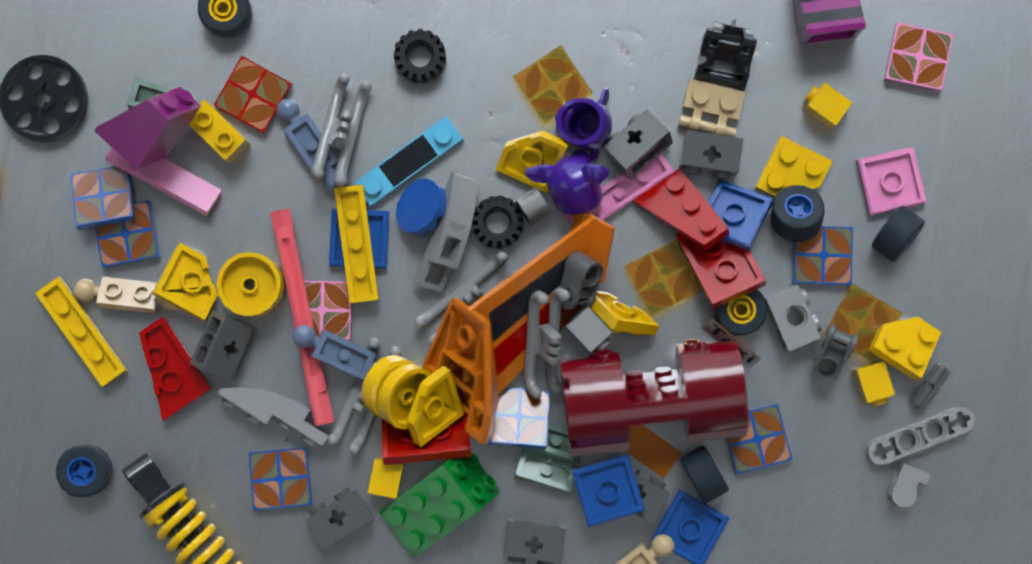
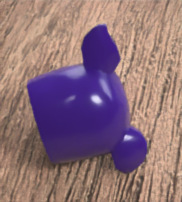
M608 87L603 89L599 101L587 98L570 100L558 110L555 117L556 132L571 145L589 150L591 164L597 161L600 148L607 143L612 132V116L609 109L605 107L609 100Z
M575 150L569 157L559 159L555 165H537L526 169L525 174L533 182L547 183L557 209L564 214L574 215L590 212L598 207L603 196L601 183L609 176L610 170L600 165L591 164V157L587 152Z

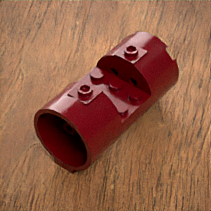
M699 339L686 340L683 344L676 345V369L658 367L654 369V372L643 373L640 370H631L623 375L619 354L612 350L597 351L595 355H589V358L560 361L571 457L630 450L629 426L683 420L684 432L688 443L747 436V390L742 358L736 340L706 344V341L701 342Z

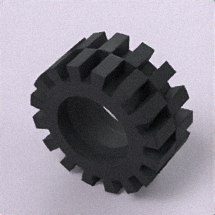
M417 29L418 31L410 30L407 35L404 36L403 34L400 37L399 42H396L394 51L395 64L405 79H410L413 83H428V80L432 79L433 81L443 71V67L446 64L445 47L440 38L434 35L432 31H423V29ZM416 46H425L431 52L430 62L423 67L414 66L409 60V53Z
M501 195L483 199L476 206L472 221L474 234L479 241L487 245V247L497 249L508 247L516 242L522 233L524 225L523 213L518 204L513 202L512 199ZM494 211L504 212L509 218V226L502 233H494L487 227V217Z

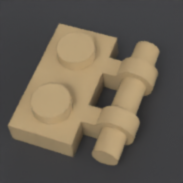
M689 79L682 108L693 110L692 117L681 115L678 126L692 131L735 137L737 129L726 126L727 119L739 120L746 92ZM702 113L717 116V123L701 120Z

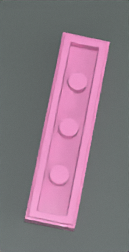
M113 148L106 155L105 161L205 216L208 215L221 195V189L165 158L135 170Z
M661 153L633 179L629 180L621 173L601 187L603 193L602 200L598 207L589 213L604 221L674 172ZM563 213L569 224L572 226L574 215Z

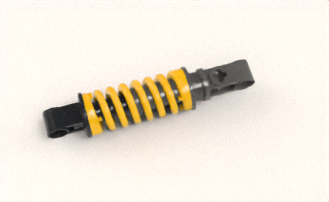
M144 453L121 470L129 483L148 504L139 514V517L150 528L164 524L157 532L156 537L160 541L173 537L166 545L168 553H175L182 549L175 559L176 564H231L230 560L234 556L233 549L228 548L221 551L220 548L225 543L224 537L217 536L213 539L211 536L216 530L215 525L210 523L199 528V525L206 519V513L199 511L192 516L189 514L196 507L197 501L192 498L184 502L187 499L185 496L187 493L185 482L171 488L147 453ZM236 561V562H234V563H232V564H243V563H242L241 561Z

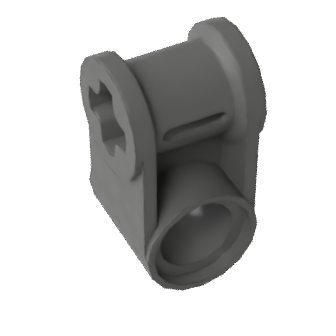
M581 251L573 252L565 262L564 273L559 287L570 291V299L566 302L561 301V307L565 310L574 309L578 305L584 308L591 307L595 303L598 286L603 275V266Z
M830 324L814 360V372L820 381L828 383L838 378L846 360L855 348L859 335L847 334L837 329L835 324ZM824 361H831L834 363L835 368L831 372H823L820 370L819 365Z

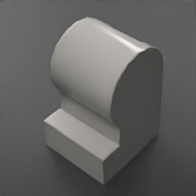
M536 187L515 200L530 227L552 213Z
M899 462L888 488V499L892 504L899 507L907 508L912 506L917 500L916 489L918 484L927 485L931 474Z

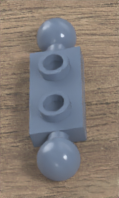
M284 99L277 105V115L281 120L291 124L284 131L312 170L321 132L308 113L301 118L299 117V106L294 100ZM330 147L324 167V174L326 175V187L334 192V188H337L333 182L336 171L334 166L337 165L339 158ZM346 175V184H345L343 187H347V185H348V177H347V175Z
M300 325L293 331L292 340L296 346L300 348L314 347L310 354L311 357L361 380H365L366 374L375 364L373 360L376 353L327 330L322 329L319 337L316 336L313 328L308 325Z

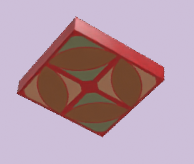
M241 55L216 99L214 106L265 134L277 113V105L285 99L293 84Z

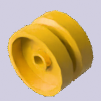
M253 252L239 253L228 259L219 270L216 282L218 296L224 306L236 314L248 317L265 316L275 310L283 300L286 289L284 274L279 266L268 257ZM249 279L255 281V287L252 290L246 289V285L250 284Z
M397 355L383 357L366 374L362 385L364 406L372 414L384 419L394 427L405 430L409 429L406 420L420 383L430 376L431 373L418 365H414L404 357Z

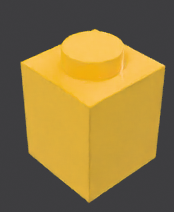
M824 82L819 88L814 85L804 100L808 104L804 110L828 128L833 129L853 102Z
M878 361L852 369L862 403H871V406L874 407L889 402L887 397L895 395L885 361Z
M376 457L368 493L397 499L405 463L384 465L383 458Z

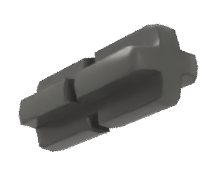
M936 363L924 379L926 383H921L911 397V404L920 410H924L935 396L934 390H939L949 376L950 371L945 366Z

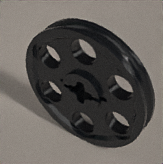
M34 55L19 61L7 72L0 86V110L2 116L16 133L33 141L51 142L66 137L79 126L87 110L88 93L83 78L73 66L55 56ZM33 64H40L43 70L42 75L37 79H31L28 75V68ZM60 70H68L70 73V81L66 85H59L56 82V74ZM13 85H20L23 89V94L18 100H11L9 98L8 91ZM44 91H46V95L50 97V101L44 102L43 106H41V102L37 100V96L43 95ZM69 97H76L79 101V107L74 112H67L64 108V102ZM21 112H28L31 115V122L27 127H19L17 124V116ZM50 118H56L59 121V129L55 133H47L44 127L45 122Z

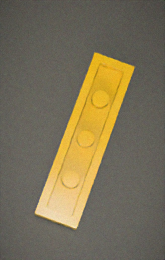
M364 185L334 188L349 302L358 303L379 300Z
M58 276L35 293L101 387L107 386L127 371L125 365L62 277Z

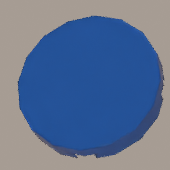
M427 178L416 180L410 184L401 194L397 203L396 218L401 229L415 236L425 235L432 231L438 225L436 221L439 216L443 217L446 210L447 198L445 190L438 183Z

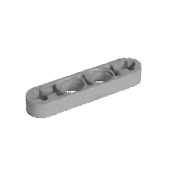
M964 407L949 409L870 441L866 447V455L874 464L885 465L970 431L975 424L974 414L971 410ZM958 412L960 415H966L967 420L963 422L964 427L958 424L949 426L952 432L948 434V427L942 418L946 417V422H951L957 419L956 413ZM931 422H936L941 427V434L936 439H931L926 433V428ZM904 433H910L914 437L915 442L910 449H903L900 446L899 439ZM892 438L893 446L898 451V454L895 455L894 450L886 451L883 453L884 458L882 460L879 456L873 455V452L877 450V444L881 447L890 446L892 444L889 442V439Z

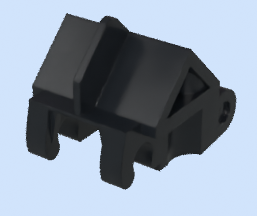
M734 19L730 25L714 21L713 28H706L704 31L694 80L700 81V79L736 86L739 87L738 90L745 91L750 74L751 61L757 44V38H754V30L735 26L736 20ZM715 58L733 61L736 63L735 71L742 75L707 69L704 66H713Z

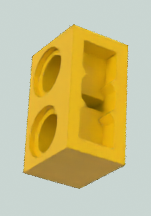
M204 99L200 103V109L189 125L225 161L231 164L250 143Z

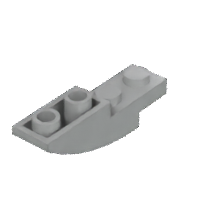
M451 172L444 189L447 198L445 213L443 217L439 216L436 221L438 225L434 228L413 281L418 286L441 293L451 269H458L473 221L478 190V181Z
M220 388L218 392L219 395L224 397L221 401L233 410H237L240 407L248 413L246 418L259 426L262 423L266 425L271 424L276 416L279 418L276 422L290 432L295 428L303 434L301 439L308 444L316 447L317 444L324 446L327 443L330 434L307 420L311 414V408L298 401L274 392L255 388Z

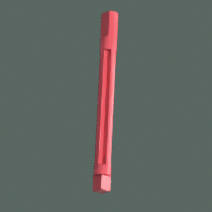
M290 209L271 212V221L275 240L278 244L294 326L296 328L300 325H308L314 330ZM299 347L314 426L334 422L321 361L310 356L314 347Z

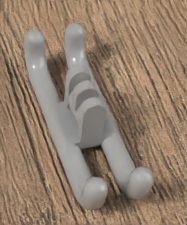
M345 73L341 74L336 82L311 171L313 180H321L324 176V167L330 146L340 149L341 152L333 180L337 188H341L346 184V174L360 122L372 88V84L369 81H363L358 89L352 112L342 111L339 116L344 94L350 81L349 75Z
M505 252L498 253L496 257L424 314L417 317L414 321L415 326L423 328L447 310L451 298H458L468 306L482 298L484 295L477 286L507 262V254ZM518 270L513 271V272H512L508 277H506L503 281H505L507 278H509L511 275H513V274H514L515 272H517ZM436 333L429 338L430 345L432 344Z
M557 288L551 294L548 324L539 325L540 305L548 303L549 298L547 294L537 291L529 299L524 380L527 391L534 399L542 396V391L536 381L537 354H540L545 359V377L551 392L555 395H560L563 392V387L557 379L556 367L559 363V356L557 354L560 353V345L558 343L561 342V335L559 334L561 301L566 302L570 299V293L564 288Z
M371 338L367 350L376 353L373 363L380 347V341L377 338ZM392 347L389 356H401L400 348ZM357 377L353 381L336 424L327 439L329 445L336 446L346 430L354 409L365 412L356 436L349 446V452L352 455L359 454L376 418V415L372 414L364 406L362 400L364 380Z

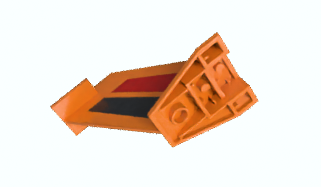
M589 212L574 214L570 233L471 306L466 305L458 298H451L422 368L428 370L431 374L442 366L451 370L462 409L468 414L465 431L481 444L488 442L494 428L499 394L524 369L528 305L531 295L537 291L547 294L549 298L548 303L540 305L539 325L548 324L551 294L560 287L565 262L576 251L583 252L603 266L604 271L600 283H604L615 228ZM578 305L570 310H565L561 307L559 332L583 307Z

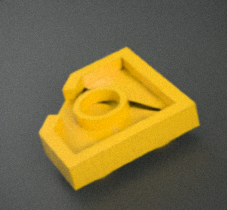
M546 131L536 132L508 141L495 170L548 193L547 183L531 181L525 174L526 169L537 165H555L559 159L564 157L569 142Z
M780 136L755 189L775 198L782 189L792 185L805 186L811 189L819 188L833 161Z
M182 243L176 245L151 293L202 322L206 319L218 296L207 269L209 266L206 257Z
M597 291L595 303L590 309L606 323L605 325L609 330L615 333H621V331L630 332L636 336H641L642 334L655 336L660 326L645 311L634 305L630 308L616 301L618 297L608 292Z
M919 317L886 323L878 328L869 351L914 381H918L923 377L942 332Z
M442 366L420 383L406 420L413 442L420 447L464 415L450 369Z

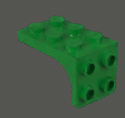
M471 452L472 457L448 459L379 511L413 558L475 515L499 494L495 480L486 473L480 465L478 457L473 452Z

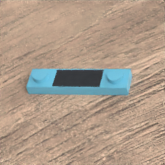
M445 116L354 182V185H364L365 200L372 207L464 139L449 118Z

